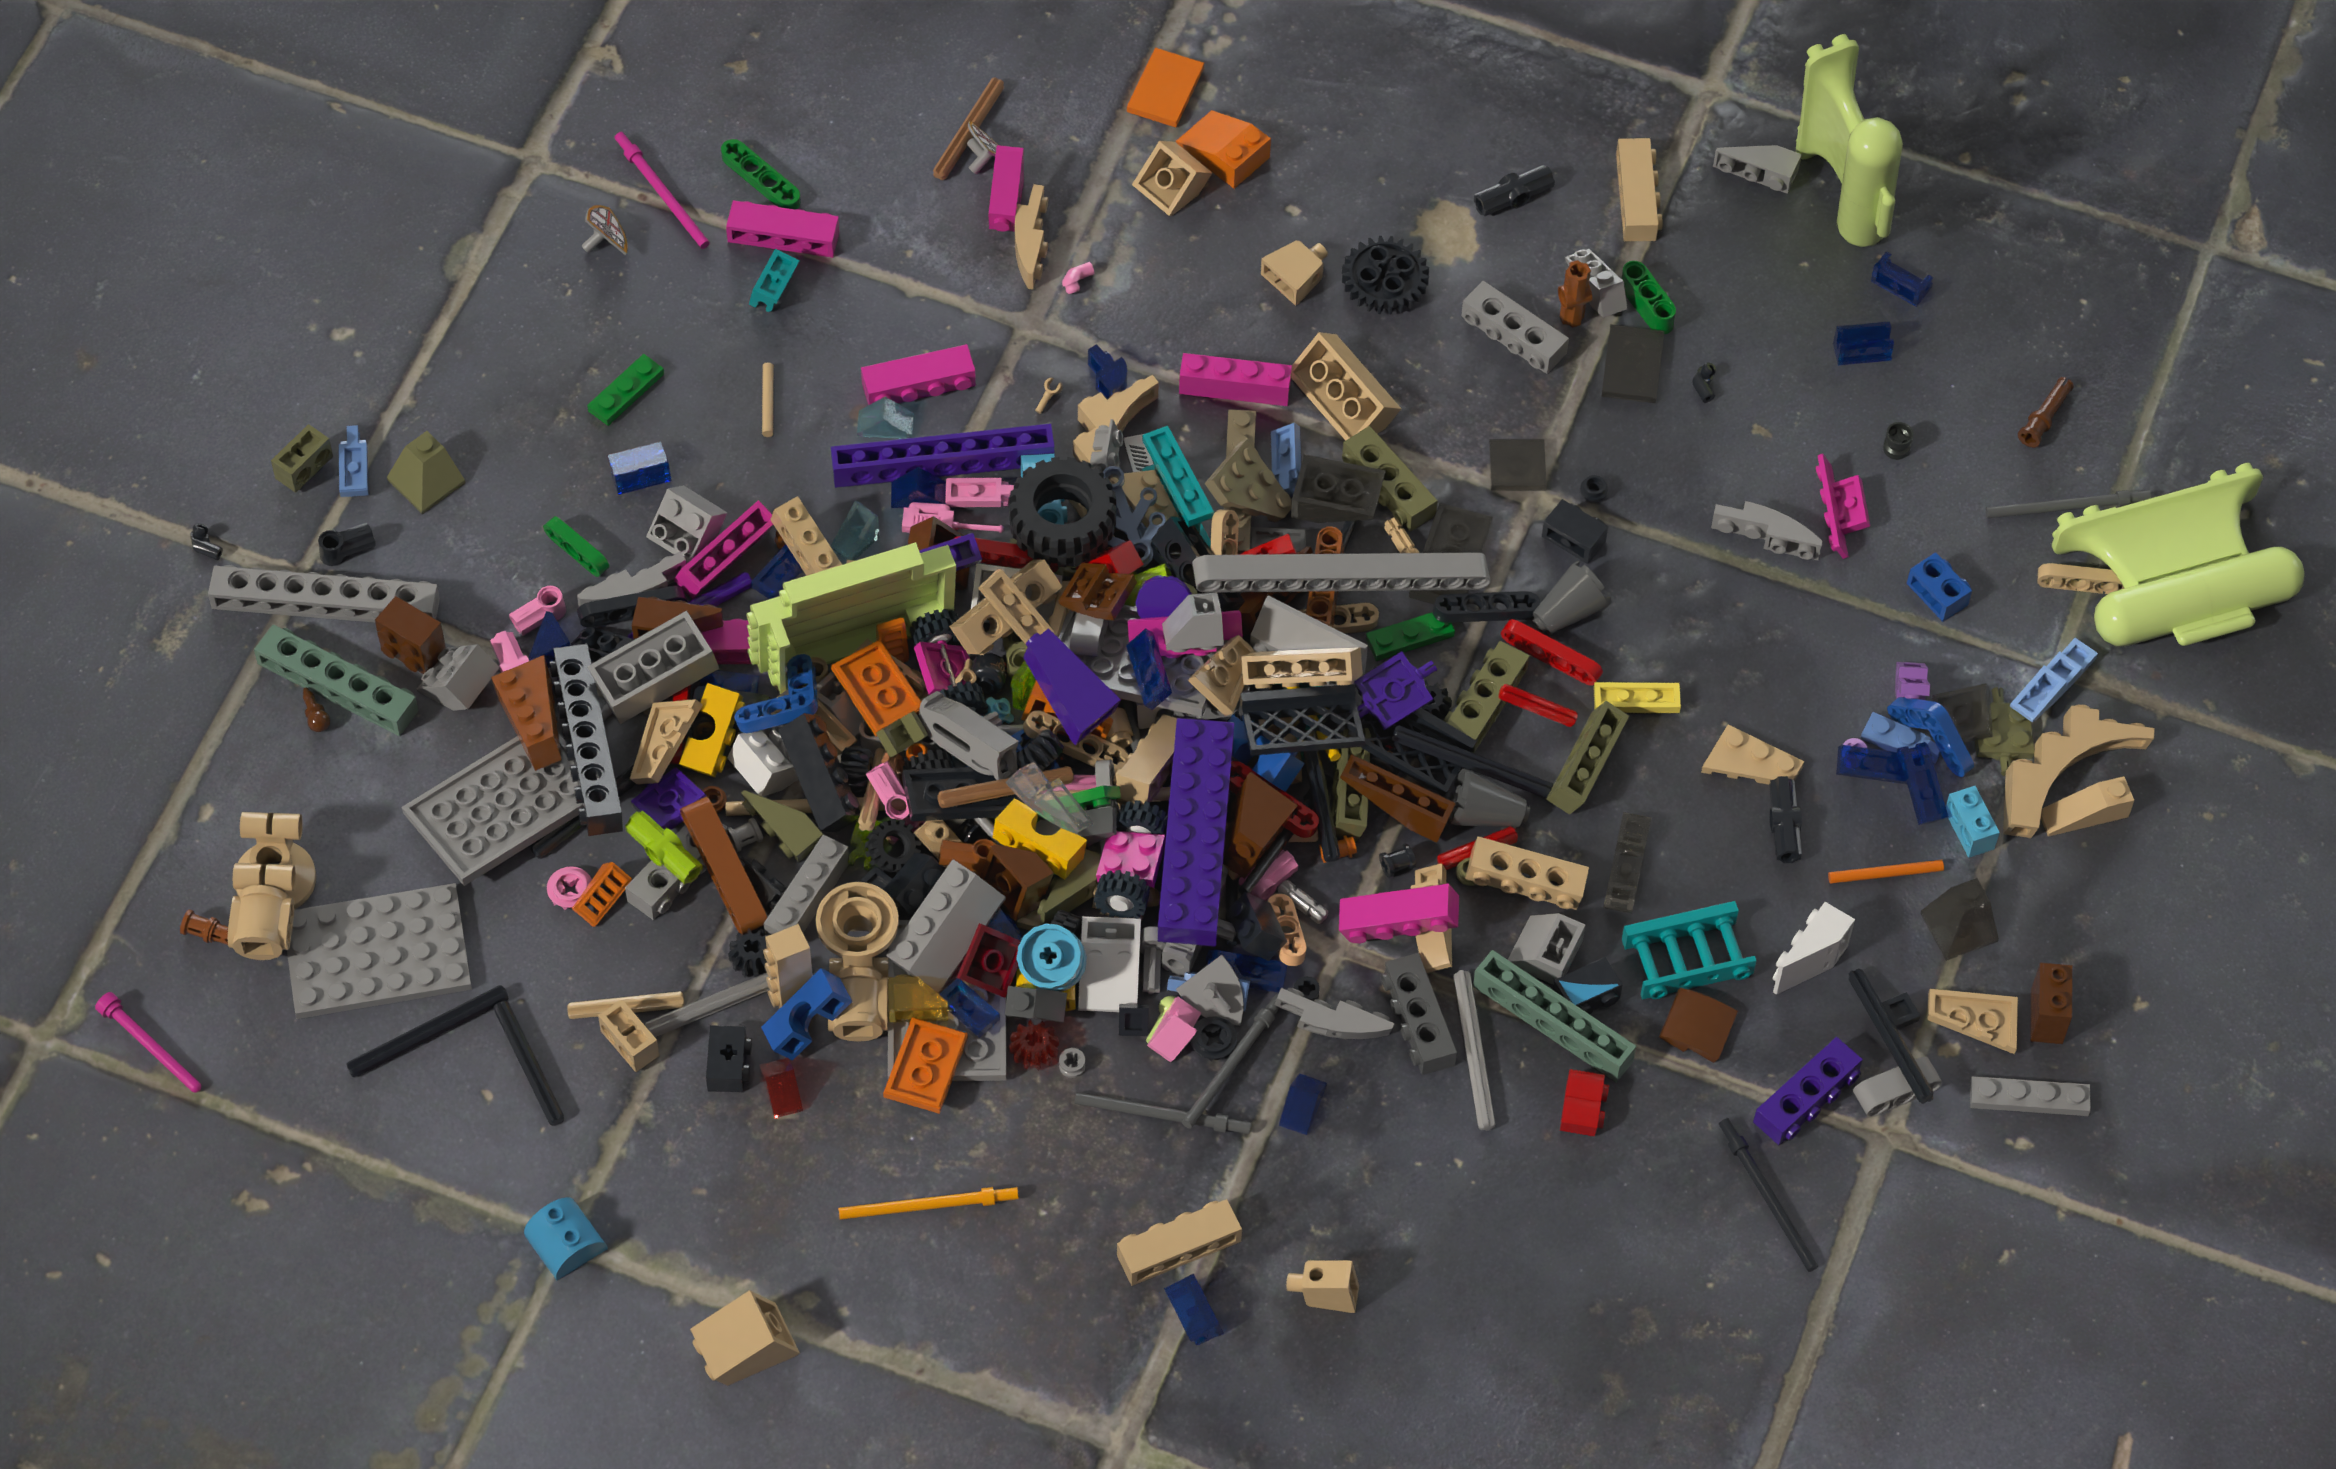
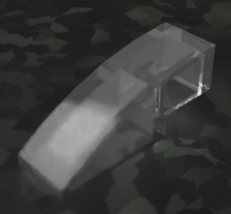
M1035 762L1020 768L1005 782L1028 807L1062 829L1078 834L1094 824L1062 781L1057 778L1049 782Z

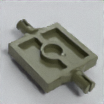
M1995 687L1991 690L1993 702H1973L1971 715L1976 757L1999 760L2001 775L2005 776L2006 770L2013 760L2033 758L2034 743L2031 721L2012 709L2009 703L2004 702V689L2002 687L1999 690L1998 687Z

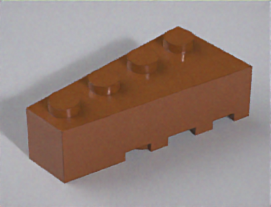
M544 655L491 677L499 701L534 770H539L562 760L556 724L557 717L554 708L555 700L552 691V678Z

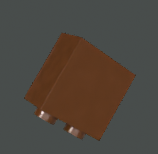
M2039 964L2031 988V1042L2063 1044L2072 1019L2073 965Z

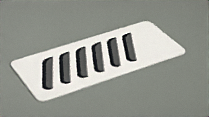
M1143 434L1124 438L1133 472H1140L1142 468L1153 464L1152 458L1142 441Z

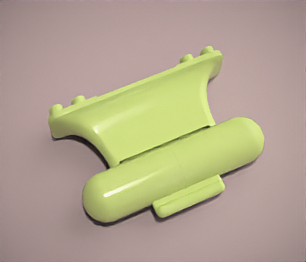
M1842 34L1832 40V47L1823 49L1821 44H1816L1807 50L1809 59L1805 64L1804 92L1800 125L1797 128L1796 152L1802 154L1801 159H1808L1819 155L1830 163L1842 183L1837 216L1840 235L1850 244L1868 247L1874 246L1890 234L1903 142L1900 131L1890 121L1878 117L1864 119L1853 90L1859 47L1855 40H1849L1846 34Z
M2244 463L2235 469V474L2227 475L2225 470L2214 472L2210 476L2211 480L2205 484L2119 508L2113 507L2100 511L2097 505H2093L2083 511L2084 516L2077 518L2071 512L2064 513L2058 517L2057 521L2060 526L2052 533L2054 538L2052 542L2053 551L2056 554L2076 551L2093 554L2110 567L2124 587V589L2110 592L2104 596L2095 607L2094 620L2096 630L2104 641L2115 646H2129L2174 633L2177 642L2182 646H2187L2250 628L2255 624L2252 610L2288 601L2299 593L2304 583V568L2301 560L2294 552L2284 547H2270L2249 553L2242 537L2240 527L2241 506L2252 500L2258 492L2263 479L2259 469H2253L2250 463Z

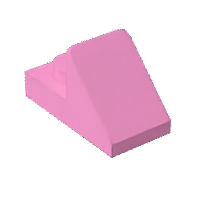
M1180 997L1174 998L1172 1005L1166 1011L1147 1046L1169 1062H1172L1196 1034L1197 1030L1193 1027L1201 1012Z

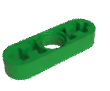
M554 516L543 525L547 536L592 575L599 577L609 569V563L603 554L560 518Z

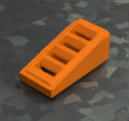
M897 618L878 624L876 626V641L880 639L892 656L902 663L909 660V649L904 618Z
M613 862L603 864L572 907V910L592 927H595L625 891V887L632 881V878ZM603 884L607 887L610 893H607L600 885ZM595 893L603 900V903L599 902L592 895ZM588 902L597 909L596 913L585 906V903Z

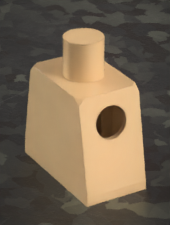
M1294 241L1262 258L1261 275L1296 306L1321 281L1324 267L1322 260L1328 256V253L1320 243L1308 249L1300 241Z
M1307 1261L1303 1274L1288 1273L1287 1291L1303 1292L1306 1305L1310 1307L1355 1313L1359 1283L1352 1261Z

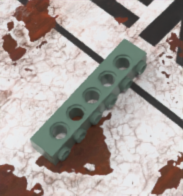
M272 625L254 649L258 665L303 688L307 687L311 692L398 736H401L419 711L416 697L410 690L406 688L400 689L392 685L386 678L382 676L376 677L368 673L359 664L352 665L344 661L339 654L335 652L329 653L321 649L315 642L311 640L305 641L297 637L288 628L281 629ZM360 689H366L362 692H357ZM383 701H390L389 703L381 704Z
M1494 950L1487 955L1475 970L1473 987L1617 1083L1633 1063L1636 1045Z

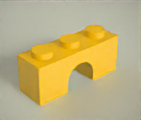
M707 683L700 702L703 704L700 712L713 717L715 731L706 740H696L688 737L679 762L682 767L714 778L717 772H722L726 762V756H723L726 745L731 746L736 730L732 729L735 723V713L745 706V702H742V695Z
M1014 798L995 819L992 838L1004 846L1036 852L1043 861L1049 864L1054 874L1065 880L1084 859L1087 840L1064 826L1053 835L1037 833L1036 825L1039 812Z

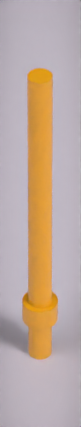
M993 1187L981 1188L980 1192L838 1208L839 1218L841 1220L983 1203V1206L995 1205V1202L1018 1199L1017 1187L993 1190Z

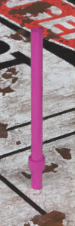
M623 132L617 133L615 140L624 150V156L630 163H634L699 247L701 249L708 247L710 244L708 239L642 157V151L636 144H632Z

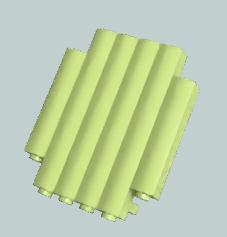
M915 542L783 583V590L779 591V597L750 605L751 612L746 613L749 623L747 625L749 633L747 639L750 647L748 654L752 665L757 664L760 673L768 671L772 686L777 685L780 694L788 689L785 667L788 661L796 655L806 654L811 658L819 657L826 661V664L840 661L853 654L866 639L875 642L876 626L878 624L897 618H904L907 640L911 639V624L913 621L917 622L916 618L919 616L925 617L924 613L927 612L933 614L934 610H939V612H942L943 609H948V612L950 610L954 611L956 564L949 546L946 545L920 553Z

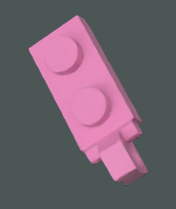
M947 478L945 502L949 507H1005L1009 504L1010 492L1014 489V485H1009V482L1002 481V478Z

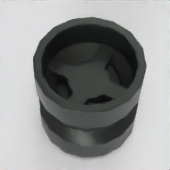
M1903 422L1891 424L1887 428L1883 444V451L1886 456L1895 460L1907 457L1914 436L1913 429Z

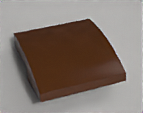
M1081 563L1058 601L1060 605L1077 613L1114 621L1137 581L1134 574L1109 573L1106 564Z
M1680 988L1659 1038L1683 1052L1690 1049L1714 1063L1721 1055L1738 1011L1701 993Z

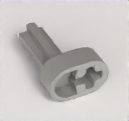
M1146 927L1140 932V952L1144 954L1142 991L1148 992L1151 995L1160 992L1161 955L1166 945V942H1158V927Z

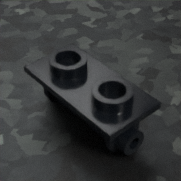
M741 857L740 859L745 863L743 868L753 888L760 887L756 894L766 910H773L787 888L775 877L770 880L764 874L767 869L756 859L750 862Z

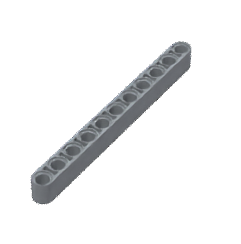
M1482 553L1203 555L1197 557L1192 562L1196 589L1206 593L1476 590L1485 588L1491 582L1486 556Z

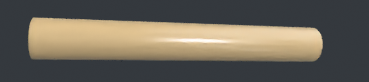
M772 363L763 364L762 435L764 437L773 436L774 365Z

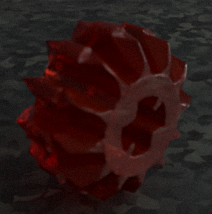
M1030 1019L1028 1027L1019 1024L1017 1032H1012L1010 1036V1041L1012 1042L1009 1045L1010 1053L1015 1054L1014 1061L1016 1064L1024 1062L1026 1070L1032 1064L1039 1071L1041 1063L1050 1066L1052 1058H1057L1059 1038L1055 1036L1053 1026L1045 1028L1043 1020L1038 1025H1034Z

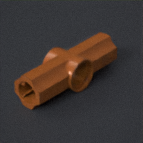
M1579 260L1569 263V268L1565 273L1564 285L1558 287V296L1561 302L1560 319L1563 324L1569 325L1572 328L1581 325V320L1585 316L1586 303L1592 302V291L1589 285L1591 270L1588 264L1581 263Z
M942 839L938 863L939 865L948 866L952 860H955L980 877L990 847L995 845V843L987 839L978 840L974 844Z

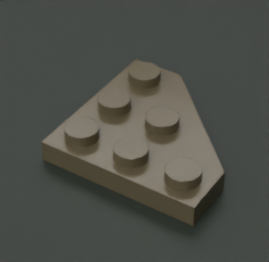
M1248 439L1239 442L1204 483L1220 506L1226 508L1237 507L1240 508V512L1253 516L1263 515L1272 522L1283 519L1294 506L1288 493L1281 487L1273 472L1268 469Z

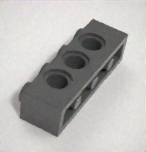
M1419 953L1385 962L1384 974H1381L1382 984L1385 991L1390 990L1393 999L1390 1000L1392 1011L1395 1016H1400L1402 1022L1400 1024L1401 1034L1404 1041L1409 1040L1412 1049L1409 1052L1413 1065L1419 1066L1422 1075L1455 1066L1457 1051ZM1409 987L1414 991L1406 992L1402 988ZM1419 1012L1422 1013L1424 1016L1415 1017L1412 1015V1013ZM1429 1037L1433 1039V1041L1425 1042L1421 1040V1038Z

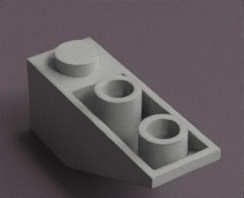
M1778 145L1717 148L1713 167L1788 194L1799 171L1802 154Z
M1590 249L1578 250L1574 254L1565 257L1568 266L1570 262L1577 260L1588 264L1591 270L1589 285L1592 291V302L1589 303L1603 318L1627 309L1624 281Z

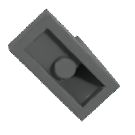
M1008 986L1005 1016L1064 1023L1067 993L1042 988L1031 989Z

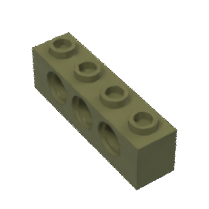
M1370 426L1343 442L1342 459L1349 469L1353 468L1359 475L1362 484L1367 488H1371L1376 494L1379 503L1382 506H1387L1393 513V516L1409 532L1436 516L1438 500Z
M1499 641L1494 650L1491 648L1488 650L1481 671L1477 669L1470 680V688L1468 691L1463 690L1456 702L1457 708L1454 712L1449 711L1444 719V722L1476 740L1471 750L1472 753H1475L1507 703L1498 697L1501 686L1508 684L1517 687L1528 670L1530 655L1502 641ZM1498 673V674H1501V675H1503V676H1495V675H1493V674ZM1485 694L1489 697H1481L1480 695ZM1472 715V716H1475L1476 718H1468V717H1466V716Z
M1604 701L1590 714L1546 800L1569 815L1584 804L1629 715L1608 701Z
M1364 728L1365 739L1371 738L1369 729ZM1345 729L1341 735L1346 737L1350 730ZM1361 747L1340 748L1338 751L1341 757L1333 762L1332 816L1337 839H1343V836L1346 835L1347 838L1353 837L1354 841L1358 842L1367 827L1368 798L1343 781L1340 776L1351 754L1370 763V752Z

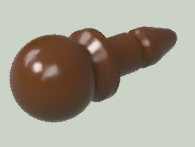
M305 687L303 689V699L307 707L305 715L308 718V726L314 732H323L330 725V717L325 712L324 706L318 704L314 694Z

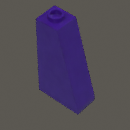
M1049 628L1041 635L1035 633L1027 641V649L1023 658L1070 740L1077 745L1115 713L1121 699Z

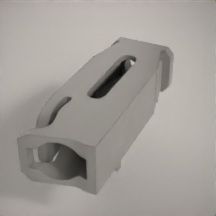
M939 691L932 693L922 700L918 718L927 731L928 736L938 746L977 772L985 775H994L996 780L1010 778L1017 771L1016 748L1018 740L998 728L1002 725V720L998 718L999 714L994 711L982 717L964 704L944 697V694ZM1006 767H1008V771H1007V772H1005V773H1002V772H1001V770H1003V769H1005Z
M1224 865L1222 869L1220 903L1226 891L1228 869ZM1218 919L1217 937L1233 942V939L1236 937L1233 924ZM1166 942L1162 952V968L1184 976L1185 972H1191L1203 945Z

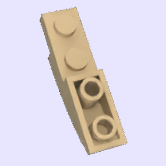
M1033 184L1029 204H1017L1015 215L1016 258L1021 276L1028 289H1034L1036 279H1041L1043 264L1040 261L1041 258H1046L1048 242H1044V231L1042 230L1043 219L1040 218L1041 213H1046L1048 197H1044V186Z
M1443 864L1415 870V885H1411V889L1446 884V869ZM1451 928L1445 932H1421L1416 936L1419 955L1426 973L1452 967Z

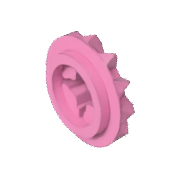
M578 867L561 868L554 872L548 880V897L552 900L554 906L559 905L564 910L572 908L592 878L585 870ZM564 885L569 887L576 885L577 894L573 892L565 894Z

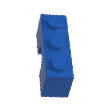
M1232 715L1228 721L1234 722L1232 756L1247 765L1253 756L1250 754L1244 723ZM1263 736L1255 740L1256 745H1265L1271 742ZM1298 752L1267 754L1259 756V760L1252 770L1286 792L1305 763L1296 758Z
M820 968L761 1028L772 1050L793 1061L812 1042L808 1027L813 1016L819 1014L833 1021L853 1001L841 978Z

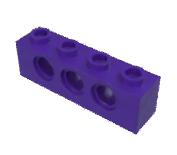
M1835 1037L1756 1109L1753 1123L1778 1145L1786 1139L1792 1140L1800 1132V1126L1804 1122H1812L1819 1115L1821 1107L1826 1102L1829 1104L1833 1103L1839 1097L1841 1089L1846 1084L1851 1086L1857 1081L1861 1075L1860 1067L1863 1059L1838 1037ZM1831 1072L1835 1074L1836 1077H1828L1824 1073ZM1811 1090L1814 1093H1816V1095L1811 1096L1806 1094L1804 1091ZM1784 1109H1793L1796 1113L1789 1114Z

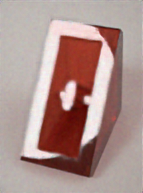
M784 1058L759 1065L774 1119L803 1111L794 1069L789 1059Z

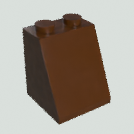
M1252 772L1247 775L1230 805L1223 864L1244 879L1283 831L1297 807L1295 803Z

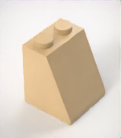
M750 1290L690 1329L695 1338L693 1345L707 1363L705 1365L706 1373L713 1381H718L727 1386L800 1354L776 1303Z

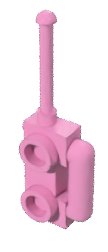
M912 502L909 508H904L902 532L910 533L911 526L933 516L955 530L997 531L999 533L1004 531L1002 525L991 526L954 522V511H950V507L947 504Z

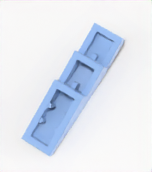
M2074 638L2062 653L2059 651L2047 666H2043L2012 701L2010 707L2033 723L2077 681L2095 661L2098 653L2077 638Z

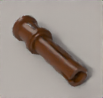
M2060 377L2040 408L2029 415L2027 425L2018 431V438L2024 445L2035 448L2041 443V436L2044 432L2049 431L2052 426L2053 416L2074 388L2071 380L2068 379L2063 386L2062 384L2065 382L2066 377Z

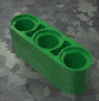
M1639 261L1627 262L1623 267L1621 277L1624 281L1626 297L1654 333L1659 335L1668 334L1672 331L1675 321L1676 307L1643 263Z

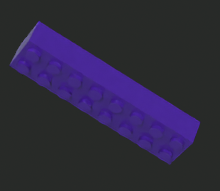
M1177 718L1158 920V942L1216 946L1234 722Z

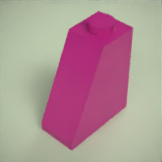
M1000 145L996 147L989 205V229L1001 232H1015L1017 204L1021 202L1024 183V148Z

